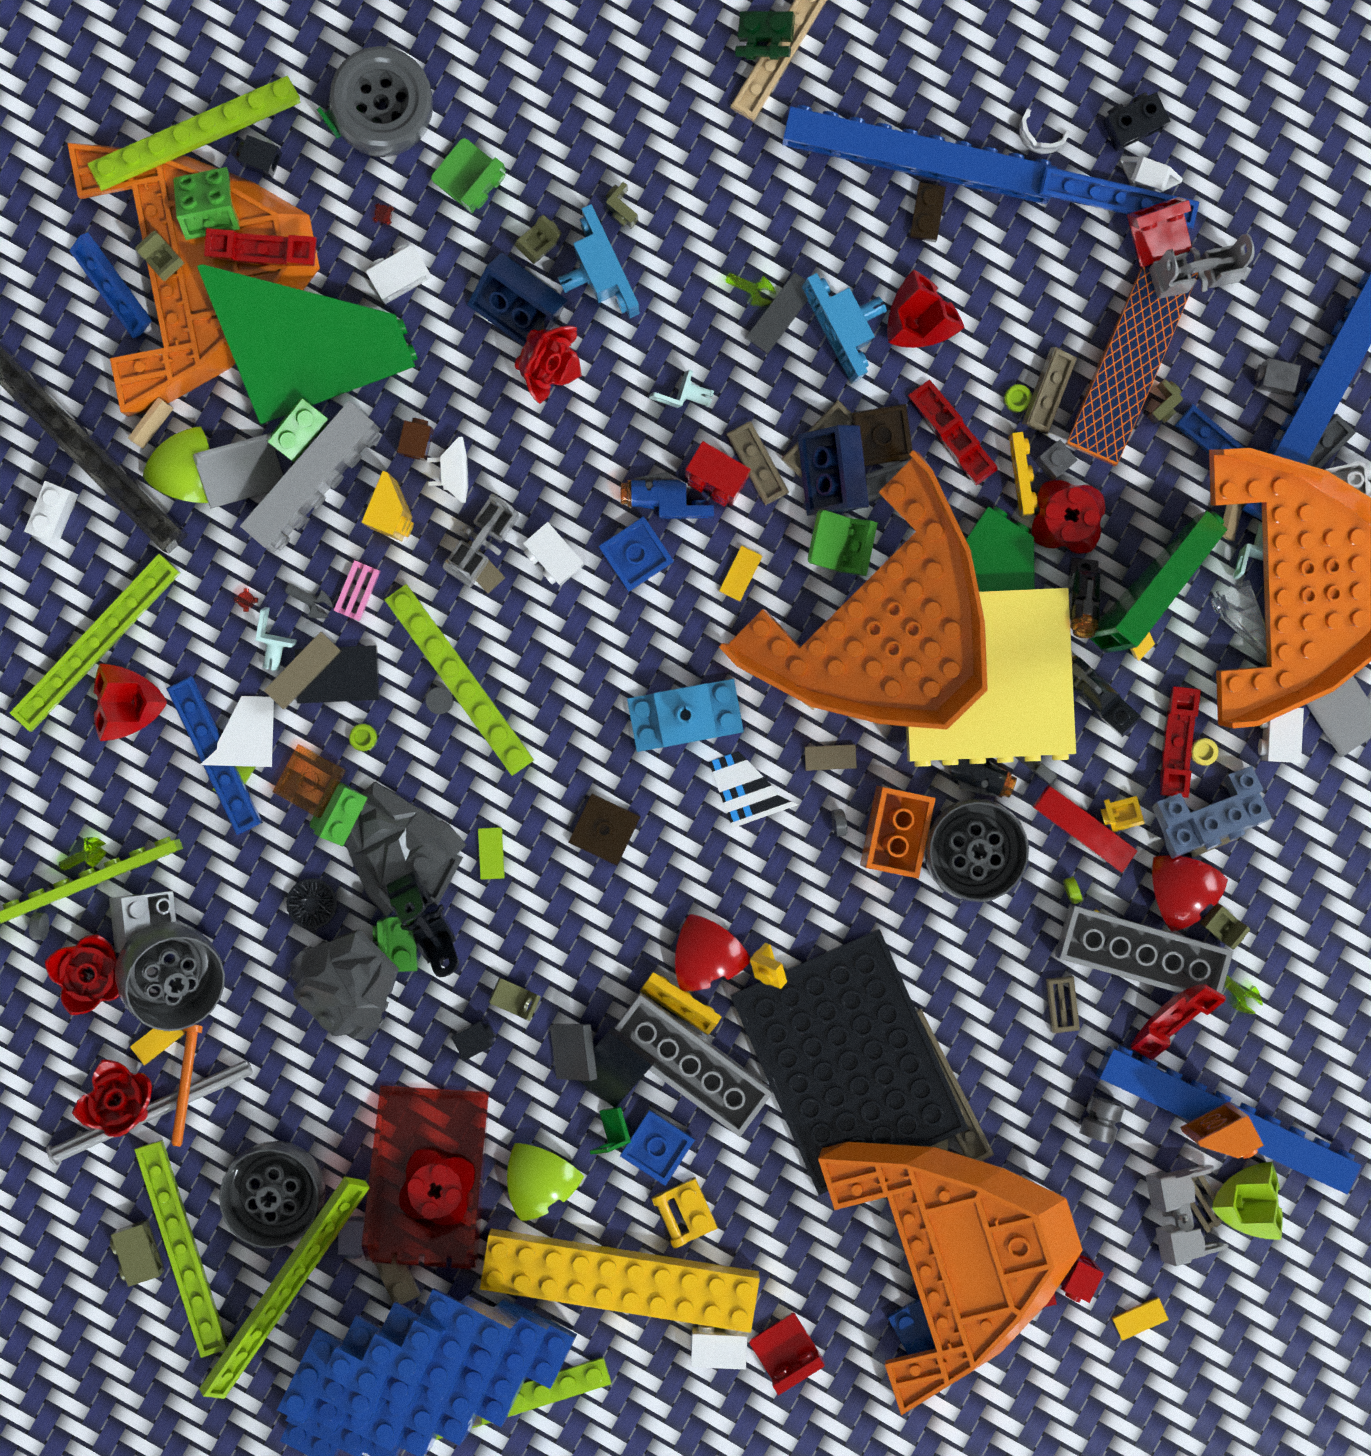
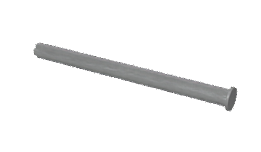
M244 1060L191 1084L188 1103L252 1075L253 1071L250 1063ZM178 1091L149 1103L147 1118L139 1122L135 1127L175 1110ZM93 1128L52 1147L49 1145L46 1147L50 1162L54 1166H58L60 1161L113 1137L105 1135L103 1130Z

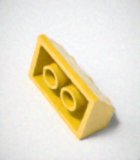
M382 471L361 523L374 531L402 542L404 537L408 538L414 526V523L411 522L412 514L398 481L388 472Z

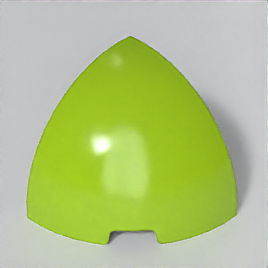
M194 427L181 431L165 440L156 448L148 459L143 472V478L149 485L172 498L195 503H208L193 459V454L210 450L202 428Z
M515 1143L512 1148L507 1169V1186L512 1207L521 1221L536 1219L548 1214V1207L557 1200L565 1202L575 1192L584 1178L582 1173L569 1162L545 1149L521 1143Z
M1273 1162L1252 1165L1229 1178L1216 1194L1212 1209L1222 1221L1240 1232L1264 1239L1281 1240L1283 1213L1282 1208L1278 1204V1190L1280 1187Z

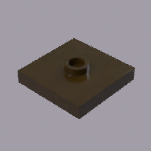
M906 404L851 412L853 425H860L864 466L913 458L910 455L913 449Z
M592 793L568 843L618 866L641 816Z

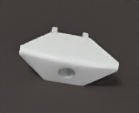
M1122 156L1120 159V163L1131 186L1161 193L1182 182L1183 178L1170 166L1146 157Z
M458 437L440 457L427 458V462H440L441 481L428 482V486H443V490H448L461 503H466L469 486L468 461L463 437Z

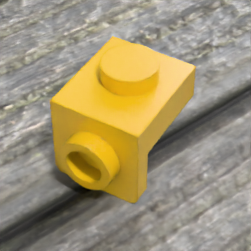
M1137 796L1110 803L1109 799L1104 800L1106 808L1101 809L1104 824H1110L1112 832L1145 824Z
M764 943L750 959L754 976L766 985H772L781 989L787 983L783 965L774 959L771 945Z

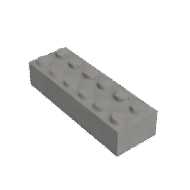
M348 401L240 527L264 548L273 552L277 549L279 551L282 550L290 541L288 537L295 528L299 530L307 522L308 517L306 515L312 508L317 509L326 499L324 494L330 487L335 489L344 479L342 475L348 467L353 468L362 458L360 453L366 446L370 448L376 443L380 437L378 432L381 429Z
M1069 904L1055 953L1057 958L1178 993L1196 985L1206 984L1221 994L1233 955V951L1227 948Z
M641 991L614 1026L616 1030L656 1059L649 1069L652 1073L739 1137H741L773 1094L772 1089Z

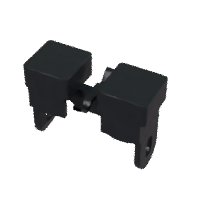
M412 871L387 884L386 890L390 904L402 923L400 925L402 930L412 931L416 946L427 963L431 964L432 970L437 977H446L452 974L459 966V959L454 947L456 938L453 929L442 913L444 910L443 905L440 904L436 910L424 915L425 907L432 904V899L416 871ZM413 920L410 925H407L406 922ZM448 959L449 965L442 968V961Z

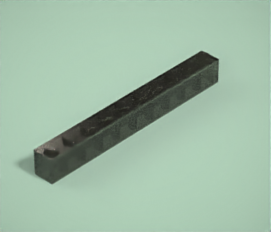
M0 342V385L162 551L170 554L189 534Z

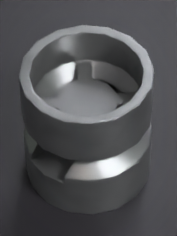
M1090 1096L1086 1108L1089 1116L1083 1118L1079 1133L1101 1142L1114 1144L1118 1131L1115 1123L1121 1121L1125 1107L1104 1098Z

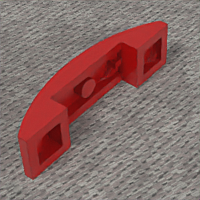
M206 228L204 256L262 265L315 266L317 238L299 235L284 237L236 233L234 230Z
M1172 687L1163 738L1160 795L1174 796L1181 793L1184 798H1189L1192 773L1189 769L1195 717H1198L1201 689Z
M1206 984L1196 985L1182 991L1166 1002L1146 1022L1133 1040L1131 1048L1151 1060L1155 1059L1170 1046V1037L1200 1012L1209 1015L1226 1001V996Z

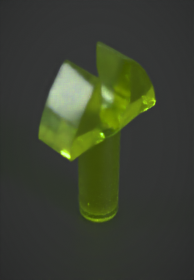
M729 273L725 279L727 284L751 294L753 298L751 306H767L772 303V301L762 298L758 291L767 290L774 295L776 294L775 288L764 276L761 282L755 284L732 273Z
M96 837L84 838V848L59 862L60 869L66 871L85 860L91 867L96 866L107 853V851L100 848L106 843Z
M1228 975L1226 976L1224 987L1237 997V1004L1233 1008L1244 1013L1255 1014L1246 1005L1245 997L1253 998L1259 1005L1263 1006L1261 995L1256 986L1252 985L1249 990H1244Z

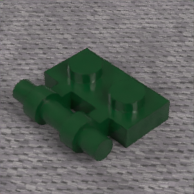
M740 11L737 37L740 42L747 43L746 46H736V57H746L747 60H755L756 57H770V60L790 57L791 47L782 46V42H793L794 12ZM758 42H771L770 46H758Z

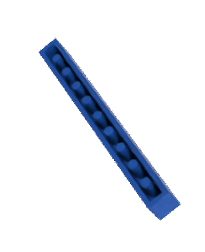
M805 105L790 106L782 143L784 146L1045 205L1051 198L1038 195L1043 167L1047 166L1057 169V166L1051 165V162L1048 160H1026L1025 156L1018 153L1004 155L991 147L973 148L970 143L965 141L951 143L946 142L944 137L938 135L924 137L911 129L898 131L893 130L892 126L885 123H876L875 126L865 123L864 119L858 117L844 119L832 111H823L822 114L813 112L811 107Z
M1371 271L1369 273L1364 272L1356 285V287L1360 288L1356 297L1351 296L1344 307V311L1347 312L1343 321L1339 319L1332 329L1331 334L1334 335L1331 344L1326 343L1318 356V358L1322 359L1318 368L1313 367L1305 380L1309 383L1305 392L1300 391L1292 404L1296 409L1292 416L1287 415L1280 426L1283 433L1279 440L1275 438L1272 441L1267 453L1307 464L1371 345ZM1262 502L1244 503L1241 510L1262 520Z
M1119 1044L1117 1048L1108 1046L1095 1074L1101 1080L1189 1121L1227 1102L1231 1103L1232 1097L1216 1091L1215 1095L1207 1092V1086L1192 1079L1191 1083L1182 1080L1183 1074L1173 1069L1167 1068L1166 1072L1156 1068L1157 1062L1145 1056L1139 1060L1132 1056V1050ZM1241 1102L1240 1106L1231 1103L1246 1113L1253 1123L1264 1145L1257 1149L1259 1154L1348 1195L1361 1168V1164L1354 1161L1355 1155L1341 1148L1337 1153L1329 1149L1330 1143L1318 1137H1315L1314 1141L1304 1137L1306 1132L1292 1125L1288 1130L1280 1126L1281 1120L1266 1114L1264 1118L1255 1114L1257 1109Z

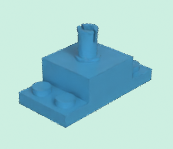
M592 204L582 208L583 217L580 218L585 238L573 243L580 268L561 277L559 276L558 280L565 293L584 283L590 284L598 303L616 296V302L621 313L627 312L629 318L640 314L638 301Z
M816 273L806 279L802 289L845 374L852 384L860 380L868 372L866 367L869 364L862 351L859 353L857 351L868 345L875 337L867 321L882 313H886L887 310L885 304L874 309V307L883 302L879 296L859 307L850 288L829 297L828 293L831 291L828 283L824 278L820 279Z
M734 679L627 699L637 752L744 732Z

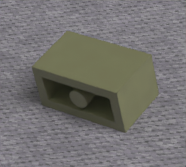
M148 1219L117 1229L111 1234L110 1246L112 1252L118 1255L120 1261L119 1274L123 1281L126 1280L128 1287L160 1277L165 1271Z

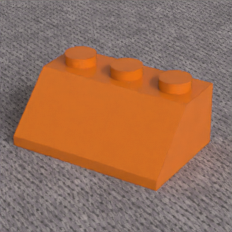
M876 785L860 866L919 879L936 798Z
M1229 1102L1180 1127L1182 1132L1199 1146L1238 1159L1241 1157L1243 1159L1252 1157L1258 1153V1148L1264 1146L1249 1116Z

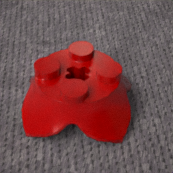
M561 326L552 330L543 329L540 331L533 329L528 333L527 342L515 361V368L524 377L529 393L537 403L541 404L548 398L551 384L566 385L582 376L577 353L569 347L577 338V327Z
M1062 480L1043 483L1037 494V503L1040 511L1032 524L1034 542L1045 548L1055 549L1065 546L1071 552L1077 554L1091 552L1096 547L1101 535L1100 522L1105 513V501L1102 493L1090 485L1076 486ZM1066 509L1075 511V522L1065 520Z
M96 934L85 936L79 940L76 946L58 949L45 960L47 974L53 982L61 986V1002L70 1015L88 1013L95 1009L102 1001H112L119 997L115 982L117 958L112 945L104 937ZM91 967L95 976L89 980L87 979L88 974L84 973V969Z
M102 1059L93 1072V1090L82 1095L77 1100L72 1111L75 1118L83 1125L103 1130L104 1134L109 1137H120L127 1134L139 1122L147 1118V1107L151 1099L152 1082L144 1073L132 1074L121 1063ZM121 1098L120 1104L115 1106L116 1104H118L117 1100Z
M428 1149L416 1150L407 1163L406 1182L399 1193L401 1209L412 1218L428 1219L439 1225L459 1223L467 1211L466 1196L472 1189L475 1181L474 1165L460 1157L443 1159L435 1151ZM432 1183H435L436 1186L439 1184L442 1186L440 1195L436 1196V1194L430 1193Z

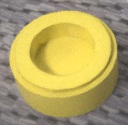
M1201 738L1192 743L1191 759L1198 765H1210L1215 762L1219 751L1214 741Z

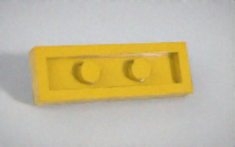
M1023 432L1012 433L1008 437L1019 516L1023 517L1034 514V508H1037L1038 503L1036 493L1031 492L1030 482L1034 481L1032 465L1027 463L1026 455L1030 454L1029 440L1024 438Z
M654 972L640 990L707 1035L717 1026L722 1017L710 1006L703 1005L694 999L690 993L680 990L672 985L667 978Z

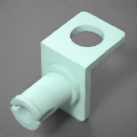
M687 370L684 373L676 399L656 392L651 393L649 399L675 408L683 406V402L686 399L709 407L712 401L709 398L713 397L714 391L691 384L693 371Z
M1262 523L1258 524L1254 545L1247 543L1239 551L1233 579L1238 580L1244 575L1248 557L1263 561Z
M264 607L260 610L255 641L264 642L267 645L262 668L269 669L271 667V670L279 671L283 647H293L296 645L297 640L265 634L270 608Z

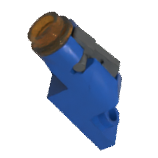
M668 472L634 478V480H627V483H621V505L628 504V507H642L655 510V507H659V519L714 518V505H708L706 500L692 501V505H686V483L673 479Z

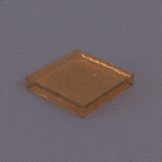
M298 744L272 792L310 814L321 818L346 770L303 745Z

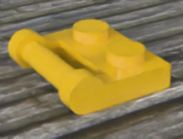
M696 1177L656 1194L651 1198L654 1206H657L672 1238L670 1242L674 1249L718 1229ZM672 1198L675 1199L689 1230L682 1234L667 1202Z

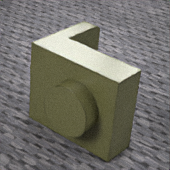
M622 182L619 187L614 185L607 193L606 207L613 213L611 217L622 227L628 225L632 229L639 221L638 214L621 201L628 191V185Z
M541 215L536 224L522 235L514 246L535 264L556 246L562 233L553 221L549 220L545 215Z
M156 231L150 233L135 247V250L163 281L167 280L184 264L183 260Z
M1164 379L1156 386L1167 399L1147 416L1153 424L1160 420L1163 423L1168 421L1176 413L1173 408L1183 400L1180 395L1182 393L1180 388L1172 381L1168 382Z
M1219 903L1213 906L1200 922L1213 936L1231 949H1235L1250 931L1247 925L1239 921Z

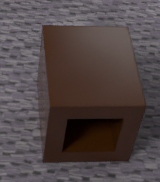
M412 418V422L404 420L397 450L399 455L427 462L434 429L428 426V421L419 418Z

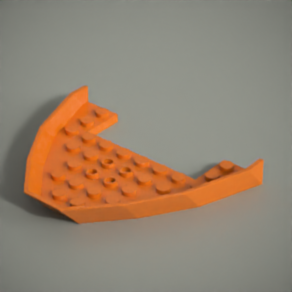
M67 143L78 197L84 199L133 189L142 240L153 231H156L184 262L165 281L147 263L164 348L110 358L120 412L128 417L147 413L158 397L169 404L229 370L235 364L197 266L203 264L299 290H304L320 269L317 251L315 254V266L262 265L208 258L204 256L206 236L186 240L176 217L173 179L219 168L188 156H180L101 191L87 163L121 148ZM229 173L232 204L240 229L234 230L236 233L288 237V235L314 237L310 215L256 183Z
M1252 448L1209 450L1211 505L1262 502L1266 666L1216 671L1218 725L1229 728L1260 726L1335 691L1371 662V498L1327 470Z
M913 450L910 453L913 458L879 493L916 532L801 647L765 609H762L729 644L722 643L719 648L740 669L811 707L878 724L947 730L988 691L985 619L970 547L932 468L920 453Z
M845 1142L822 1148L818 1157L834 1210L885 1197L888 1198L936 1348L885 1361V1367L901 1415L1000 1354L1045 1307L1083 1251L1067 1199L1005 1168L936 1147Z

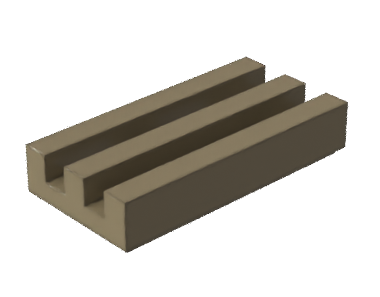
M1074 976L1045 978L1051 1032L1079 1031ZM1063 983H1068L1072 1025L1070 1026L1067 1023ZM1053 984H1057L1061 1027H1058Z
M1201 1175L1191 1179L1195 1186V1195L1211 1221L1206 1222L1194 1202L1190 1203V1206L1201 1226L1208 1233L1211 1231V1228L1218 1227L1223 1221L1218 1216H1215L1194 1182L1196 1180L1200 1181L1213 1202L1216 1195L1205 1177Z

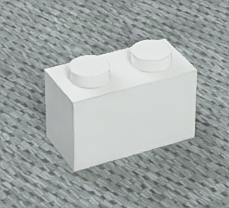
M405 244L393 251V256L386 260L384 258L375 260L369 265L370 269L366 270L367 275L385 304L432 278L413 244L410 246Z
M44 481L24 532L58 544L78 494Z
M549 522L523 543L527 547L524 551L525 555L533 564L538 561L545 568L541 573L552 585L557 582L561 586L585 565Z
M1304 708L1294 709L1260 725V728H1263V739H1260L1258 743V754L1262 755L1261 761L1301 763Z
M698 1325V1328L692 1327L691 1367L746 1370L747 1332L718 1329L705 1325Z

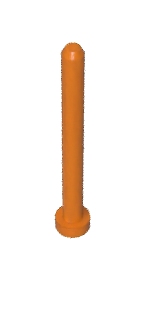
M199 1025L183 1029L187 1034L171 1140L172 1146L180 1147L183 1142L197 1035L202 1033L203 1026Z

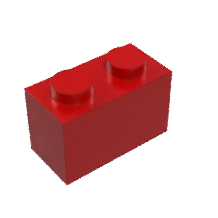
M1080 1254L1061 1282L1060 1289L1066 1292L1065 1296L1075 1302L1080 1303L1082 1299L1090 1303L1104 1272L1095 1261Z

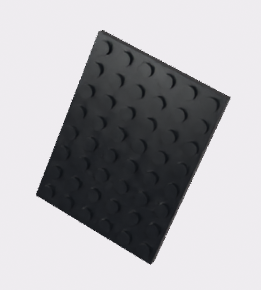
M876 929L784 970L787 983L781 989L759 981L730 994L818 1195L828 1192L818 1160L822 1148L845 1142L930 1147L969 1129L880 929Z

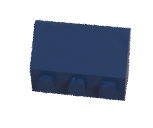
M501 252L486 266L467 306L524 346L527 342V335L531 330H550L568 300Z
M836 425L798 434L807 516L817 515L819 510L838 513L868 508L869 500L860 425Z

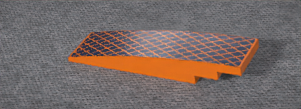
M1151 265L1141 266L1083 397L1084 400L1065 444L1113 466H1117L1191 293L1190 290L1185 294L1157 298L1149 271ZM1198 273L1191 274V278L1196 280Z

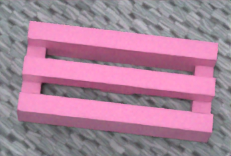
M354 560L334 611L360 621L381 571ZM360 568L362 572L345 610L342 607ZM367 573H372L368 586L365 590L363 598L355 614L352 612V609L355 605V602L365 581Z

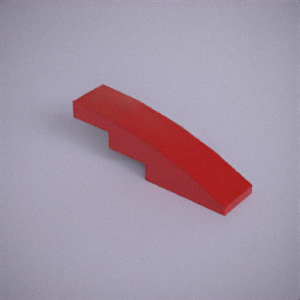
M930 379L908 395V398L976 486L998 470L997 465L981 447L979 440L963 423V418Z
M1047 785L1032 806L1065 833L1075 838L1121 873L1138 852L1130 844L1049 785Z

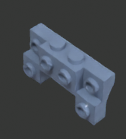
M1252 766L1231 773L1223 779L1231 795L1230 798L1191 813L1181 793L1158 801L1152 806L1161 826L1166 848L1171 859L1204 846L1206 850L1212 849L1222 844L1221 840L1229 837L1230 841L1245 835V830L1263 824L1272 818L1260 794L1264 789Z

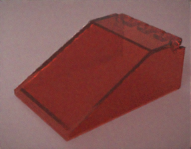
M380 1085L368 1185L370 1188L367 1193L361 1244L366 1261L392 1264L393 1255H397V1265L419 1266L420 1256H423L424 1266L446 1268L447 1258H452L451 1268H476L482 1216L489 1092ZM416 1150H432L437 1152L443 1159L460 1157L474 1165L475 1181L472 1189L466 1196L467 1211L459 1223L439 1225L428 1219L412 1218L401 1209L399 1193L406 1182L407 1163ZM432 1183L430 1193L436 1194V1196L440 1195L442 1186L440 1184L436 1186L435 1183Z

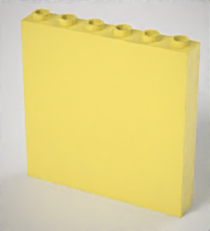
M1053 588L979 592L985 619L988 691L947 730L906 726L907 761H914V766L920 767L931 766L932 760H942V765H959L958 759H969L970 764L986 763V758H997V763L1014 762L1013 757L1024 756L1025 762L1041 761V755H1052V760H1069V754H1076L1069 589Z

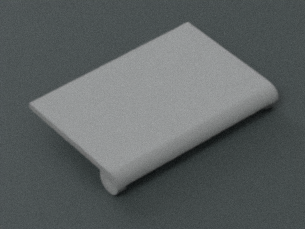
M271 433L193 454L210 509L268 493L283 477L274 446L267 442Z
M1354 676L1335 691L1307 704L1340 757L1345 756L1371 738V703Z

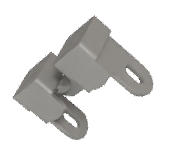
M1243 234L1234 245L1207 250L1201 258L1200 252L1193 247L1189 250L1194 254V262L1187 264L1185 256L1175 257L1173 249L1165 252L1159 261L1153 262L1149 271L1157 298L1159 299L1188 293L1196 282L1195 278H1191L1193 273H1198L1202 282L1201 290L1205 292L1208 291V287L1214 288L1240 282L1247 272V266L1254 258V244L1249 234Z
M491 493L489 499L474 519V525L481 530L480 533L477 535L471 529L464 525L460 530L475 540L472 546L463 540L459 541L448 559L444 561V571L466 586L472 587L489 562L488 557L478 551L481 545H484L499 556L502 551L486 541V538L489 535L498 542H503L519 519V513L506 501Z
M1198 1165L1169 1173L1158 1171L1146 1174L1152 1208L1162 1211L1163 1217L1172 1216L1176 1223V1226L1170 1224L1156 1228L1160 1256L1163 1262L1179 1266L1191 1263L1192 1259L1219 1252L1229 1247L1228 1244L1212 1241L1205 1243L1201 1229L1193 1230L1194 1222L1190 1203L1196 1201L1195 1186L1191 1178L1211 1173L1214 1170L1213 1165Z

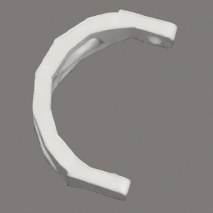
M1027 108L1019 123V133L1023 144L1032 152L1039 154H1049L1061 149L1071 132L1067 130L1063 134L1062 140L1055 143L1036 142L1027 127L1026 119L1030 117L1031 112Z

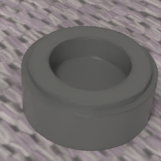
M434 688L426 696L427 708L434 714H445L453 707V695L446 688Z
M842 809L831 810V821L835 836H846L847 821L844 811Z
M35 912L29 922L30 937L33 940H45L49 931V917L47 913Z

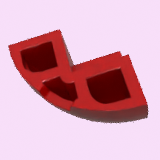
M914 269L900 286L888 317V342L900 347L916 348L934 345L951 338L965 328L954 305L951 302L943 301L942 297L937 293L938 287Z
M99 664L94 683V694L98 697V708L94 711V720L100 741L115 740L131 735L146 727L163 711L167 701L161 691L149 680L123 667Z
M1169 855L1153 857L1152 878L1155 897L1161 915L1171 932L1179 931L1198 922L1201 919L1200 913L1209 904L1215 906L1222 897L1228 879L1214 867L1202 861L1182 856L1173 859Z
M689 914L680 931L675 954V970L679 988L682 991L708 989L711 987L710 983L713 980L721 977L729 980L736 976L750 963L751 958L742 944L722 926L702 916Z

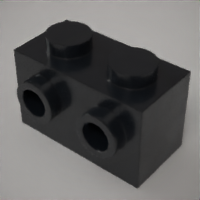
M1147 92L1142 93L1132 99V104L1126 107L1120 104L1107 111L1108 115L1102 123L1116 152L1165 129L1171 122L1157 92L1149 96Z

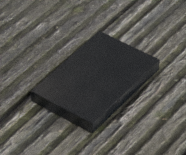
M377 645L338 647L341 652L297 697V704L380 700ZM295 649V658L303 649Z
M611 1027L594 1047L597 1079L578 1081L615 1108L652 1067L656 1059L614 1027Z

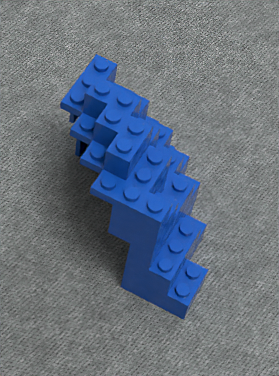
M435 1288L432 1290L421 1314L398 1302H394L382 1327L357 1315L343 1341L321 1329H317L277 1409L279 1412L287 1415L285 1421L289 1422L280 1441L308 1456H337L340 1449L353 1456H363L365 1453L369 1456H398L401 1448L415 1456H425L432 1448L438 1435L460 1446L469 1435L477 1416L502 1427L526 1377L551 1389L577 1334L507 1298L502 1299L492 1308L468 1295L459 1301Z

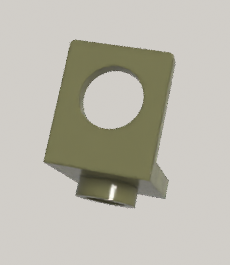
M499 978L488 1003L530 1021L541 996Z

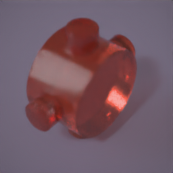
M379 203L376 204L375 217L372 218L373 221L390 225L392 223V212L394 211L393 206L388 207Z
M244 588V592L235 597L234 602L243 607V612H249V608L258 603V598L249 593V588Z

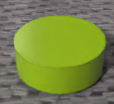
M1017 384L1011 386L1004 395L1006 408L1014 413L1025 411L1032 398L1031 391L1024 385Z
M359 724L349 734L350 744L358 751H368L376 745L377 733L372 726Z
M1074 876L1064 879V888L1071 904L1083 902Z

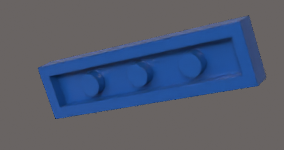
M90 234L80 235L69 251L131 337L141 336L152 322L151 318Z

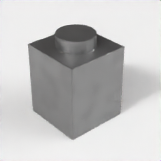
M1267 359L1262 362V365L1259 364L1257 367L1255 380L1258 381L1256 389L1285 396L1295 393L1301 366L1275 359Z
M1060 439L1034 461L1049 479L1053 481L1077 461V458Z

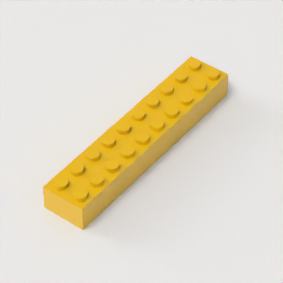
M491 1228L488 1235L480 1290L751 1333L760 1277L759 1271Z

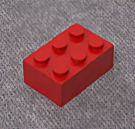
M702 441L686 468L685 479L688 480L687 485L697 492L702 493L704 489L712 494L711 499L721 506L725 507L727 503L732 506L748 480L751 469Z

